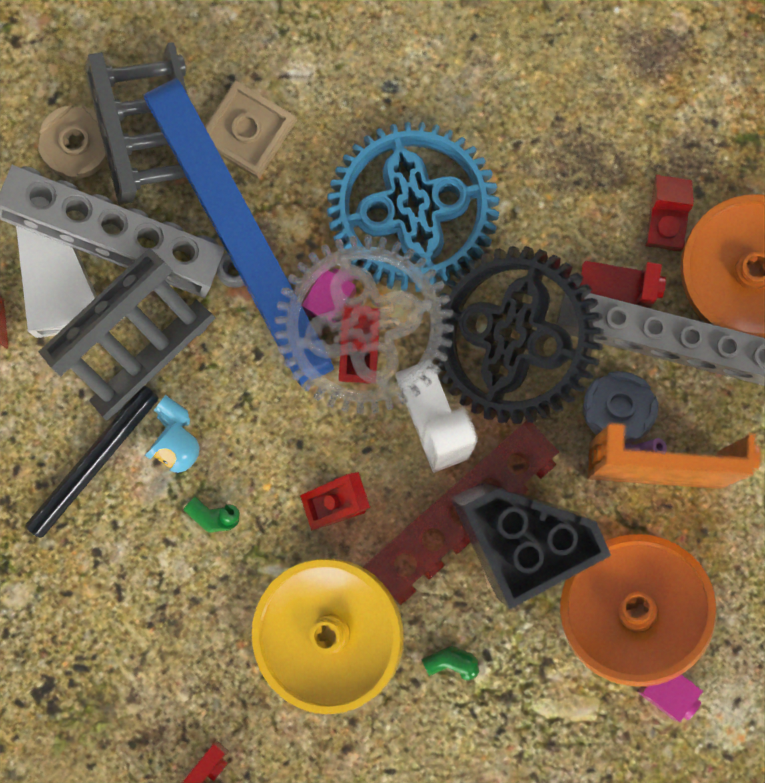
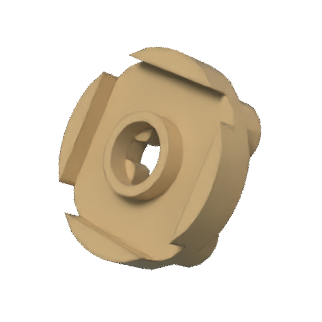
M71 105L63 106L50 113L41 124L39 131L41 135L38 144L39 153L47 166L56 174L73 181H78L95 174L106 164L107 157L95 110L88 107L72 108ZM74 135L78 138L83 135L85 138L82 141L83 146L79 149H67L70 145L68 137Z

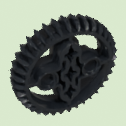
M510 246L507 254L503 249L498 248L495 249L494 259L490 254L484 253L481 254V264L475 260L468 261L471 272L469 273L463 269L457 270L461 281L459 283L453 280L448 281V286L452 289L451 294L443 292L439 294L440 298L446 301L444 307L436 306L433 308L436 313L441 314L440 321L434 320L430 323L432 327L439 328L438 335H432L429 338L431 342L439 343V348L434 349L431 354L434 357L442 358V361L438 362L435 368L437 371H447L441 379L443 384L454 383L449 393L452 396L462 394L459 403L462 406H468L472 403V413L480 414L484 410L485 419L493 420L497 415L499 423H507L511 418L513 424H521L524 417L527 422L533 423L536 422L537 412L541 418L547 419L550 417V407L555 412H561L564 409L561 398L568 403L575 401V396L571 392L572 388L578 392H583L586 389L584 384L579 381L581 377L586 379L594 377V374L586 370L588 364L598 365L600 363V360L596 357H591L592 350L599 351L603 349L602 344L594 342V336L603 335L604 329L593 327V322H598L603 317L601 313L590 312L591 309L598 305V300L595 298L585 299L592 291L591 286L587 284L579 286L583 280L582 274L578 272L571 274L573 266L567 262L560 265V257L552 255L548 258L547 252L541 249L534 255L533 248L526 246L521 253L519 248L515 246ZM528 270L527 276L516 279L508 286L501 306L479 301L471 304L462 312L470 295L488 278L505 271ZM543 275L554 281L566 293L574 307L578 322L576 349L573 348L571 336L566 329L545 321L550 304V295L548 288L542 282ZM524 295L533 297L531 304L522 301ZM485 315L488 321L487 327L482 333H479L476 323L479 317ZM458 322L460 331L466 341L486 349L481 374L489 390L488 394L475 386L462 368L456 344ZM513 330L521 333L519 340L511 337ZM554 337L557 347L554 354L548 357L544 352V343L548 338ZM569 359L572 360L563 378L544 394L522 401L503 400L505 394L514 392L523 384L530 365L544 369H556L563 366ZM501 366L509 370L507 377L499 373Z

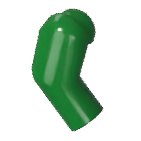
M194 497L183 509L186 514L209 533L229 531L239 523L240 512L236 506L227 504L222 508L209 509L197 497Z
M449 646L421 659L428 676L446 668L459 673L463 680H472L479 674L477 658L472 653L454 646Z

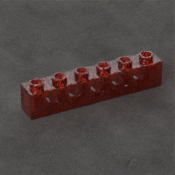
M526 420L366 563L363 568L375 575L389 590L394 600L401 606L417 591L413 586L416 581L423 575L430 580L445 566L441 559L453 550L457 555L471 543L463 525L456 524L451 518V510L454 508V505L450 498L486 480L494 481L498 486L525 494L529 490L525 485L527 481L535 474L541 480L557 465L552 459L559 451L533 423ZM511 456L522 457L527 463L526 472L521 475L510 472L507 467L508 458ZM429 530L439 531L444 537L443 547L436 551L427 549L422 541L423 535ZM401 555H409L416 562V570L410 576H401L394 569L395 560Z

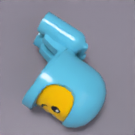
M165 395L153 410L158 414L157 418L165 429L144 456L148 459L154 456L170 468V471L179 473L186 471L195 463L199 456L200 446L198 440L182 427L190 424L188 411Z

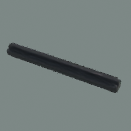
M143 386L132 397L29 519L25 526L29 532L38 538L45 536L156 404L159 397L147 386Z

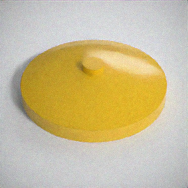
M325 558L310 560L289 568L267 587L254 613L252 646L257 665L263 677L271 688L284 700L300 709L313 713H344L372 700L388 685L394 676L403 650L402 619L397 604L389 590L375 575L365 568L341 559Z

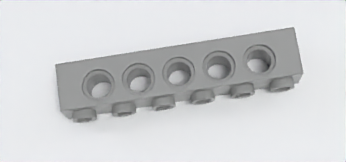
M11 165L0 191V220L128 268L149 249L142 247L137 240L140 238L151 239L156 245L151 249L173 270L165 281L169 285L206 298L225 249V247L218 245L214 239L208 236L191 235L184 232L175 223H161L150 219L145 212L139 209L122 208L113 204L109 198L103 195L93 194L91 196L79 191L75 185L67 181L58 180L56 182L45 178L39 171L31 167L23 166L20 168ZM43 197L50 204L39 207L34 205L31 199ZM76 210L81 212L85 219L75 221L70 219L66 213ZM113 224L121 232L111 235L106 233L102 226ZM173 252H185L190 257V261H178L173 256Z
M564 292L555 324L566 329L570 336L578 337L576 312L569 297ZM592 293L585 297V299L595 298L598 300V305L591 309L590 312L601 313L603 317L600 321L593 322V327L604 329L603 335L594 336V342L765 386V338Z

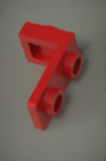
M584 261L581 268L583 280L579 286L587 284L591 286L592 291L590 293L651 308L657 301V298H663L666 277L660 276L662 264L647 262L642 270Z

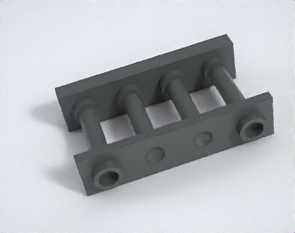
M174 42L167 43L162 57L163 61L116 68L105 64L103 52L88 54L85 72L118 205L133 203L137 190L141 189V185L186 178L179 164L139 171L136 167L131 168L128 155H132V151L169 144L162 131L134 136L123 133L120 121H123L125 116L151 113L145 99L121 102L120 99H114L111 88L117 82L167 75L168 81L177 77L187 93L183 78L186 75L185 61L182 54L177 55Z
M151 248L147 249L38 351L60 377L68 369H71L96 393L89 401L106 421L122 410L127 401L196 336L201 335L215 319L213 314L197 299L188 306L165 281L173 270ZM153 290L178 316L162 332L138 307V304ZM124 317H127L150 341L136 357L110 333V330ZM96 343H99L123 367L108 383L82 359V356Z

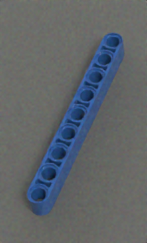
M176 77L143 94L154 119L299 385L303 387L333 371L334 366L179 79Z

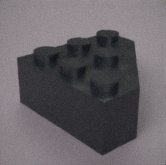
M486 481L450 498L496 598L509 609L612 556L597 522L579 512Z

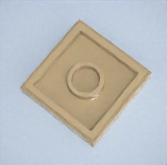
M235 80L205 128L223 159L259 180L293 128L297 117Z

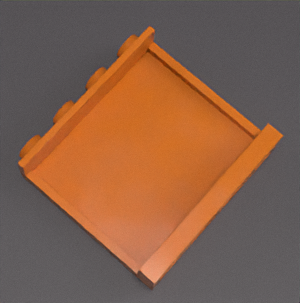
M608 424L589 442L587 480L723 489L754 475V469H758L760 466L761 448L760 445H755V434H748L718 451L717 457L624 450L625 425Z

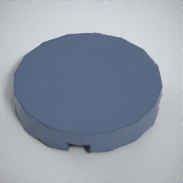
M615 371L592 381L585 393L582 411L586 424L596 435L608 424L625 425V444L638 441L649 433L656 421L659 403L656 395L654 397L653 392L650 390V385L644 379L633 373Z

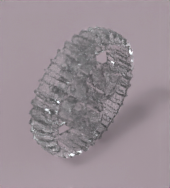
M371 235L365 236V247H357L356 236H351V248L344 249L342 240L337 239L335 240L337 252L331 254L329 247L324 244L321 246L322 253L325 256L323 259L319 260L317 255L311 252L308 255L313 264L310 269L302 262L297 265L299 271L304 274L301 279L296 275H289L288 280L296 288L294 291L285 287L281 290L282 295L290 298V302L277 303V308L287 312V317H275L276 324L286 325V330L276 332L275 337L278 340L288 339L289 344L278 348L280 354L292 352L293 357L287 359L284 365L286 368H291L296 364L299 366L300 369L292 374V378L295 381L301 379L304 375L308 378L302 386L305 392L309 391L313 385L319 388L314 395L315 400L320 401L326 392L331 395L327 403L330 408L335 406L337 398L344 400L342 404L343 412H348L350 401L358 402V414H363L364 403L371 402L372 413L376 414L379 412L378 401L385 400L386 408L390 411L394 408L391 400L392 397L398 396L402 405L408 402L404 394L406 390L409 389L412 395L418 397L421 392L415 383L420 381L426 387H429L432 383L425 375L427 370L432 374L439 375L441 369L432 362L434 359L445 362L448 358L445 353L438 351L439 346L449 348L452 345L451 340L441 336L442 333H452L454 331L453 325L442 324V319L453 317V310H441V305L450 302L449 295L440 297L436 295L445 285L443 281L433 285L429 282L437 273L434 268L428 270L425 274L422 273L421 269L426 264L425 258H420L415 265L410 262L415 252L413 249H408L404 257L398 254L401 249L400 242L396 241L392 251L385 250L387 245L385 237L380 238L379 248L371 247ZM371 259L395 266L416 283L425 299L420 301L412 293L406 291H394L379 295L372 275L364 268L351 265V261ZM339 265L341 269L333 277L330 286L335 310L313 318L307 326L305 337L300 338L298 318L307 291L323 273ZM355 279L363 284L364 291L357 298L347 297L343 293V285L348 280ZM370 299L375 307L389 306L372 311L371 307L363 305ZM401 304L403 310H412V312L407 314L406 322L400 323L398 317H389V315L395 312L396 305ZM344 307L355 308L350 313L351 318L333 323L344 317ZM429 312L431 322L430 337L423 357L407 376L390 385L388 380L394 375L398 366V354L394 339L415 332L421 325L423 313ZM365 316L367 321H375V324L370 326V333L364 334L362 329L353 328V326L359 324L358 317ZM329 327L331 332L338 331L339 335L334 337V344L327 346L325 340L318 341L317 337L323 335L322 328ZM396 327L386 331L384 343L378 341L371 342L377 338L378 331ZM355 338L358 339V342L367 343L360 351L354 343L340 345L341 342ZM308 348L316 356L325 359L350 354L353 367L358 376L366 382L377 384L378 388L376 390L358 391L332 383L318 373L311 365L304 350ZM372 351L383 353L387 359L386 366L379 371L370 370L365 365V357Z

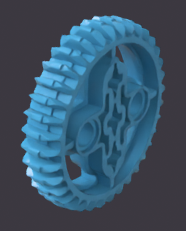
M408 121L405 122L404 131L398 132L396 124L390 125L389 135H385L381 128L377 129L376 141L369 135L364 137L366 148L358 144L352 146V151L356 158L347 154L343 156V162L348 168L337 166L335 173L341 179H332L330 182V187L337 191L327 195L328 202L334 204V206L327 208V215L336 218L329 222L330 230L340 231L333 237L335 244L346 243L340 249L342 256L354 253L349 261L351 267L354 268L360 263H364L360 270V274L363 277L367 276L371 270L375 271L373 275V283L378 284L383 276L387 277L386 287L388 289H392L395 280L401 281L402 292L407 291L408 282H415L416 292H421L423 281H428L430 289L435 290L437 287L436 278L439 277L443 284L447 286V282L451 280L449 272L452 271L454 276L460 279L457 270L462 269L460 265L462 264L470 270L468 261L473 260L470 255L481 259V254H484V251L478 245L490 247L492 240L486 234H495L497 226L489 221H495L499 218V211L492 209L499 205V197L490 195L497 190V184L486 182L492 178V170L485 169L480 171L485 165L486 160L484 157L472 159L477 149L472 146L463 150L465 138L460 137L454 143L452 141L453 131L451 129L446 131L444 137L440 136V127L437 124L432 127V132H425L426 126L423 122L419 123L418 131H411V123ZM404 147H423L447 155L462 167L468 175L472 186H467L462 180L452 176L430 180L422 158ZM393 150L394 153L387 158L383 166V180L386 190L364 197L358 204L356 213L350 214L349 203L352 188L361 171L374 158ZM400 162L403 163V167L406 168L407 172H410L409 182H406V178H403L402 173L399 172ZM417 182L420 183L421 190H419ZM395 187H398L400 192L397 198V216L399 220H395V207L393 204L395 200ZM444 192H452L457 195L459 200L452 205H446L440 201L439 196ZM432 193L431 207L434 212L432 213L431 217V227H429L426 218H428L430 208V198L428 194ZM409 196L415 205L419 206L417 217H415L411 208L408 207ZM476 199L477 215L469 238L450 258L441 263L434 264L433 260L440 255L444 246V237L440 223L461 217L468 210L470 201ZM380 208L387 213V217L381 222H374L368 218V213L373 209ZM404 223H408V227H409V231H410V232H407V231H406V227H405V224H404ZM359 227L365 234L373 237L397 234L404 255L411 261L423 265L422 268L397 267L378 259L360 242L354 228ZM418 231L423 235L424 240L428 241L426 252L421 248L420 243L416 242Z

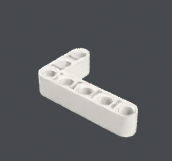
M431 360L395 372L400 390L433 473L469 460L476 444V437L471 422L464 408L451 412Z

